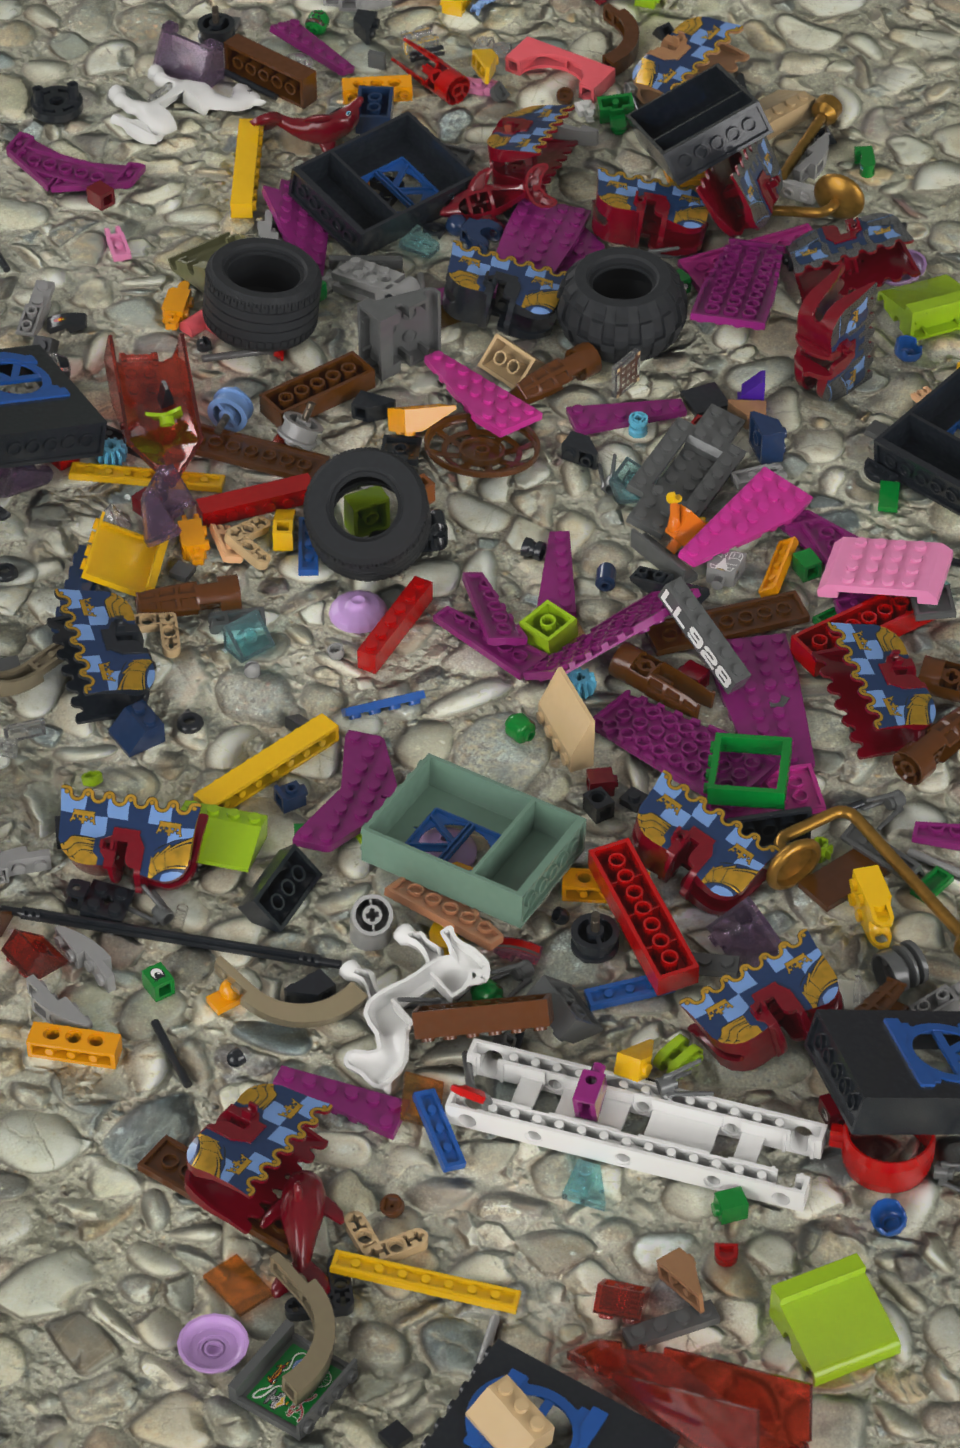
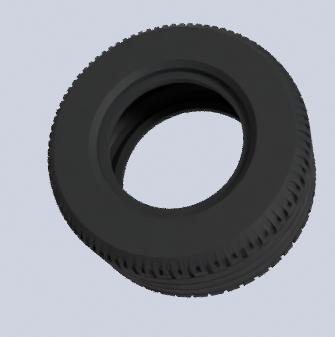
M256 237L230 242L214 252L206 266L202 306L204 321L219 339L243 350L278 352L293 348L308 339L317 326L322 287L320 268L304 250L282 240Z
M361 447L341 452L339 455L333 456L332 459L330 458L317 470L306 489L303 514L311 544L322 562L341 576L365 582H374L394 577L396 574L402 573L403 570L405 571L418 559L428 542L431 530V511L425 485L417 471L406 460L390 451ZM373 485L386 488L395 493L398 502L395 520L387 530L379 535L357 537L343 530L336 521L334 515L336 504L346 493L355 488Z

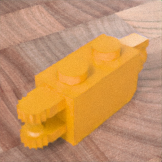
M198 513L194 514L193 519L188 520L186 515H181L182 520L177 521L182 558L183 560L191 561V564L195 566L204 565L205 559H207L206 551L210 550L209 539H205L207 537V528L202 526Z

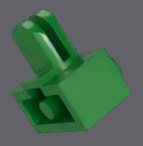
M632 92L597 97L599 123H610L611 131L615 135L625 134L628 127L626 115L635 110Z

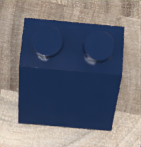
M751 411L748 441L760 465L782 462L783 454L786 452L784 443L785 438H787L786 428L782 427L779 419Z
M143 699L126 706L108 730L110 736L129 758L165 742L164 723Z

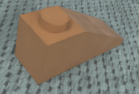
M679 1247L657 1259L659 1278L699 1313L705 1312L694 1257Z

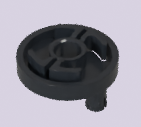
M76 81L68 82L67 86L43 88L40 85H36L32 88L31 112L40 121L64 123L77 118L83 111V97L78 91V82Z

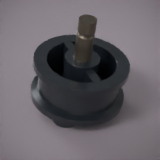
M212 6V13L202 16L197 22V28L200 31L198 33L199 42L208 48L215 50L223 49L224 42L235 35L233 30L235 27L234 19L228 14L219 13L218 6Z
M598 911L578 917L571 927V950L573 954L583 963L592 964L604 963L614 958L619 950L618 938L620 930L617 922L610 916Z

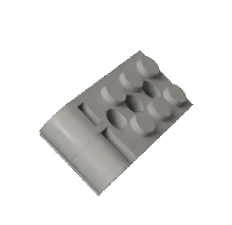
M360 257L351 258L331 272L332 279L338 281L332 285L333 292L359 301L367 298L376 301L420 289L419 282L413 276L405 278L404 273L363 260Z

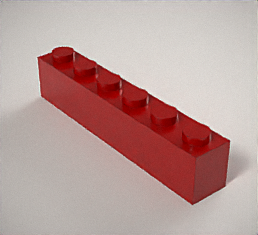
M309 473L198 498L196 499V512L199 518H201L202 526L208 528L210 524L217 526L218 524L272 513L276 509H289L301 506L304 503L306 489L311 481Z
M417 576L413 577L358 648V668L374 674L380 670L432 602L433 582Z

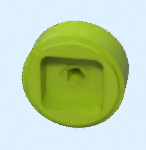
M89 771L81 776L83 786L96 787L103 782L102 772Z

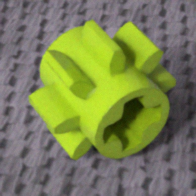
M824 837L814 838L821 847V857L818 863H823L827 859L830 860L831 853H833V845H828V839Z

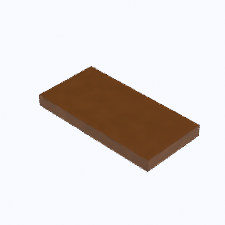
M852 849L800 880L798 888L828 912L848 900V894L851 893L849 880L852 878L853 869L878 864L857 850ZM879 865L883 877L891 873Z

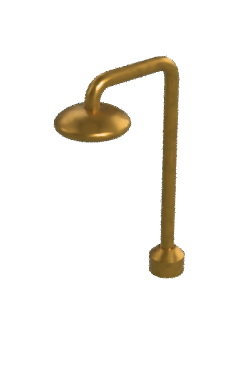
M820 95L813 104L811 114L814 120L782 166L783 180L786 181L822 125L834 124L842 113V104L833 95ZM831 173L823 175L815 183L814 196L820 207L774 205L771 216L823 218L830 215L838 219H850L862 212L865 198L861 188L852 179L842 174Z
M842 805L834 806L777 834L774 845L779 847L780 851L774 856L768 866L766 881L775 890H785L794 887L800 880L809 876L821 857V847L814 839H800L786 845L787 842L835 819L845 818L851 821L956 937L953 951L960 958V922L856 809Z

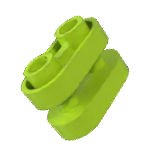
M679 1034L657 1052L653 1059V1065L660 1071L667 1069L666 1073H670L697 1059L703 1060V1049L696 1044L689 1046L690 1040L684 1035Z

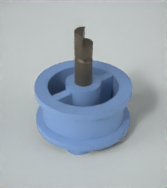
M238 387L220 388L207 408L208 416L216 426L214 433L220 435L223 429L233 432L241 431L252 416L254 407L251 399Z

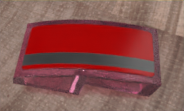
M504 937L503 942L494 948L493 953L511 962L517 956L522 960L527 959L532 964L537 965L543 946L519 938Z

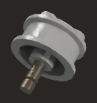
M308 401L307 408H305L303 414L293 411H286L284 413L283 425L278 427L277 433L285 439L284 442L292 447L296 445L305 450L312 451L317 446L316 439L318 434H322L324 429L320 423L310 417L315 403Z

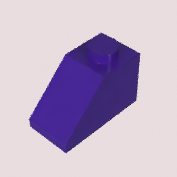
M761 370L742 384L741 392H737V400L764 401L766 370Z

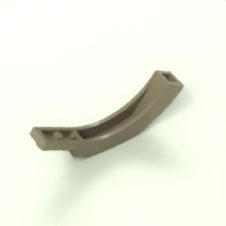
M52 643L25 663L9 670L0 671V697L21 694L44 682L43 675L64 661L56 656L57 651L64 647Z
M221 955L214 961V972L222 980L227 979L232 984L231 988L238 995L243 994L240 1004L257 1017L280 1026L315 1028L329 1025L348 1017L362 1007L368 999V995L351 981L337 994L318 1002L305 1004L283 1002L258 990Z
M276 1252L270 1257V1271L304 1307L309 1315L314 1331L313 1341L304 1358L292 1370L282 1376V1391L298 1406L315 1392L328 1373L334 1354L335 1317L330 1300L316 1279L307 1282L305 1276L301 1273L299 1274L293 1268L288 1258H284L279 1252Z

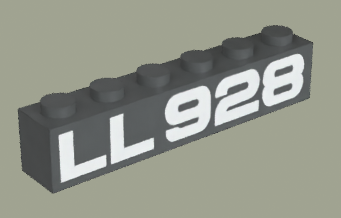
M679 577L665 584L658 595L659 599L726 693L730 694L743 687L751 677V673L683 578Z

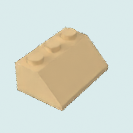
M496 333L477 366L513 389L517 386L516 383L546 363L508 338Z
M508 1375L489 1385L465 1414L493 1448H546L552 1444L555 1427Z

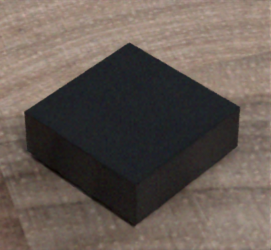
M395 1420L378 1433V1438L388 1448H403L413 1440V1434L398 1420Z

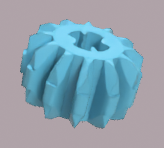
M108 437L105 440L103 456L95 457L96 461L99 464L122 466V462H126L128 448L123 440H118L117 437L114 439Z
M579 667V669H575L567 674L581 698L587 700L588 696H593L597 687L594 673L589 672L588 668L582 670Z

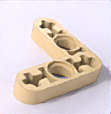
M256 516L227 529L224 537L227 545L254 568L259 570H266L271 560L270 555L253 541L268 533L271 524L268 518Z
M174 612L134 614L135 624L138 623L141 633L160 631L162 652L165 657L175 658L181 654L178 622ZM145 621H152L151 624H143ZM174 633L173 636H166L165 634ZM169 644H173L172 649H170Z
M351 1211L346 1214L344 1219L345 1230L360 1255L369 1257L375 1255V1257H379L378 1259L397 1262L426 1250L429 1244L428 1233L421 1228L406 1231L380 1242L363 1213ZM352 1221L359 1223V1230H357V1226ZM367 1236L371 1238V1241L368 1243H361L359 1239L361 1237ZM394 1245H399L403 1249L399 1252H394L390 1248Z

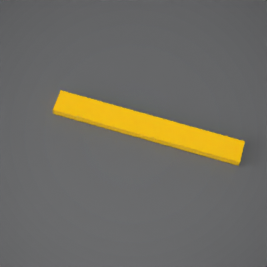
M72 462L68 474L70 480L149 487L151 478L162 475L169 479V488L217 493L223 492L226 481L225 475L83 462Z
M338 1249L335 1250L329 1271L334 1274L515 1315L522 1292L516 1289Z

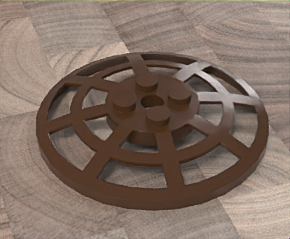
M466 412L442 418L428 428L424 439L425 451L436 464L451 472L477 478L507 477L525 471L537 461L540 455L541 444L539 437L529 426L517 430L530 440V443L520 446L507 435L500 438L488 430L476 429L475 422L471 419V414ZM467 422L468 430L457 432L451 436L442 431V429L451 425ZM436 434L445 440L441 451L430 449V442ZM470 436V438H467L462 442L457 441V439ZM505 441L513 448L505 449L501 442ZM451 444L459 448L458 453L447 452V448ZM534 448V456L526 463L520 462L522 451ZM516 453L514 461L504 460L506 455ZM437 456L444 457V459H445L447 462L443 461L442 459H440V458L437 457ZM451 458L461 459L464 463L459 465ZM499 464L506 466L504 468L497 470H493L492 468L493 466ZM472 466H474V467H480V468L484 469L485 471H482V470H474V469H469V468L472 467Z

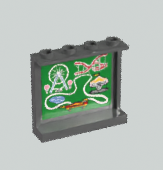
M286 1319L228 1384L229 1400L301 1441L306 1434H310L313 1431L320 1417L326 1416L332 1403L342 1397L344 1389L350 1383L355 1382L359 1374L357 1359L353 1358L350 1363H347L333 1355L330 1368L322 1383L305 1401L296 1406L282 1391V1376L300 1363L312 1342L296 1334L294 1323Z

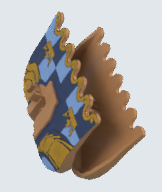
M695 17L678 25L670 35L668 34L663 39L661 47L650 50L633 70L632 79L634 85L638 88L637 98L640 105H645L717 63L727 72H736L738 65L735 63L746 62L750 59V54L729 45L732 41L729 34L742 32L743 26L710 17Z

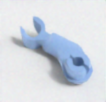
M477 0L475 4H472L470 12H476V15L479 16L484 5L496 0Z

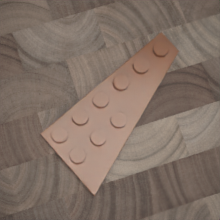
M403 877L385 887V896L443 927L453 926L456 934L481 946L483 949L491 951L503 942L504 935L489 921L479 917L480 912L475 908L471 909L465 904L427 889L420 884L413 883Z

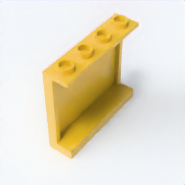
M102 511L100 519L96 518L92 527L95 531H91L88 540L91 545H87L84 553L87 558H83L80 569L83 570L81 578L136 597V592L154 589L170 535L163 532L159 541L103 521L105 512Z

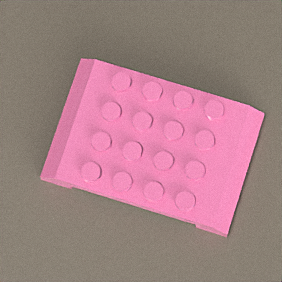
M842 537L833 545L817 589L818 597L838 598L840 592L908 596L917 597V604L938 605L953 559V550L943 543Z

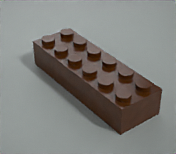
M238 33L224 42L226 69L277 93L279 98L302 109H305L317 100L315 70Z
M354 351L348 352L259 394L260 412L278 428L283 425V415L286 411L303 414L305 408H307L308 401H312L315 403L310 416L312 418L356 397L360 390L369 391L375 388V369Z
M551 993L417 1006L412 1012L415 1040L421 1039V1042L425 1043L435 1041L437 1037H443L444 1040H454L459 1035H466V1038L479 1037L480 1033L487 1032L489 1036L501 1035L502 1031L511 1030L512 1034L525 1032L524 1029L533 1028L534 1031H544L554 1021Z

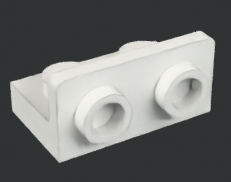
M791 179L783 180L780 192L781 197L814 205L816 202L814 185Z

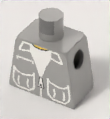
M729 550L725 554L720 553L713 556L712 560L707 561L706 581L711 583L712 588L715 590H721L723 586L734 587L746 569L747 553Z

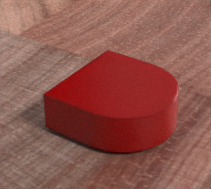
M714 1243L715 1262L722 1267L735 1265L738 1261V1243Z

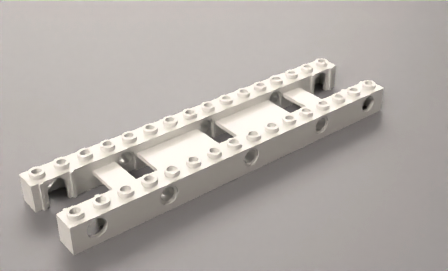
M473 1038L467 1052V1062L472 1064L473 1075L497 1079L502 1083L505 1081L517 1084L518 1086L512 1101L507 1102L491 1098L493 1101L492 1105L482 1104V1109L475 1110L467 1106L466 1098L451 1091L445 1104V1113L449 1123L716 1191L741 1186L748 1199L803 1212L809 1195L810 1177L805 1176L804 1173L796 1174L795 1186L792 1188L784 1187L778 1182V1169L776 1166L772 1165V1167L757 1164V1160L763 1145L780 1149L782 1152L788 1151L808 1156L810 1159H821L826 1144L828 1124L714 1096H685L668 1099L667 1094L662 1096L659 1094L656 1082L644 1079L636 1082L607 1070L604 1072L607 1090L598 1122L575 1117L572 1098L582 1070H591V1066ZM487 1051H496L501 1054L503 1059H493L487 1054ZM678 1088V1089H675V1092H676V1091H689V1090H685V1089ZM540 1091L562 1095L555 1113L549 1112L548 1114L533 1110ZM629 1112L650 1117L644 1135L638 1134L637 1136L622 1132ZM800 1126L806 1127L812 1134L809 1136L802 1135L795 1128ZM718 1134L740 1139L734 1157L725 1158L711 1154Z

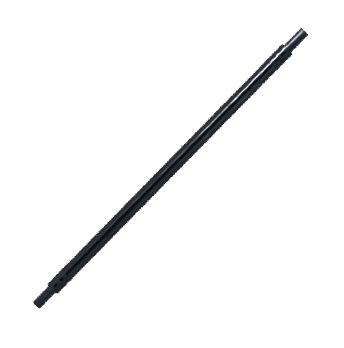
M1 905L0 911H12V916H18L23 920L316 968L324 966L340 969L342 966V960L324 958L319 954L25 906L18 908Z

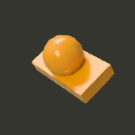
M227 979L221 983L218 991L206 996V1002L218 1016L240 1005V1000L243 994L238 995L231 988L232 984Z

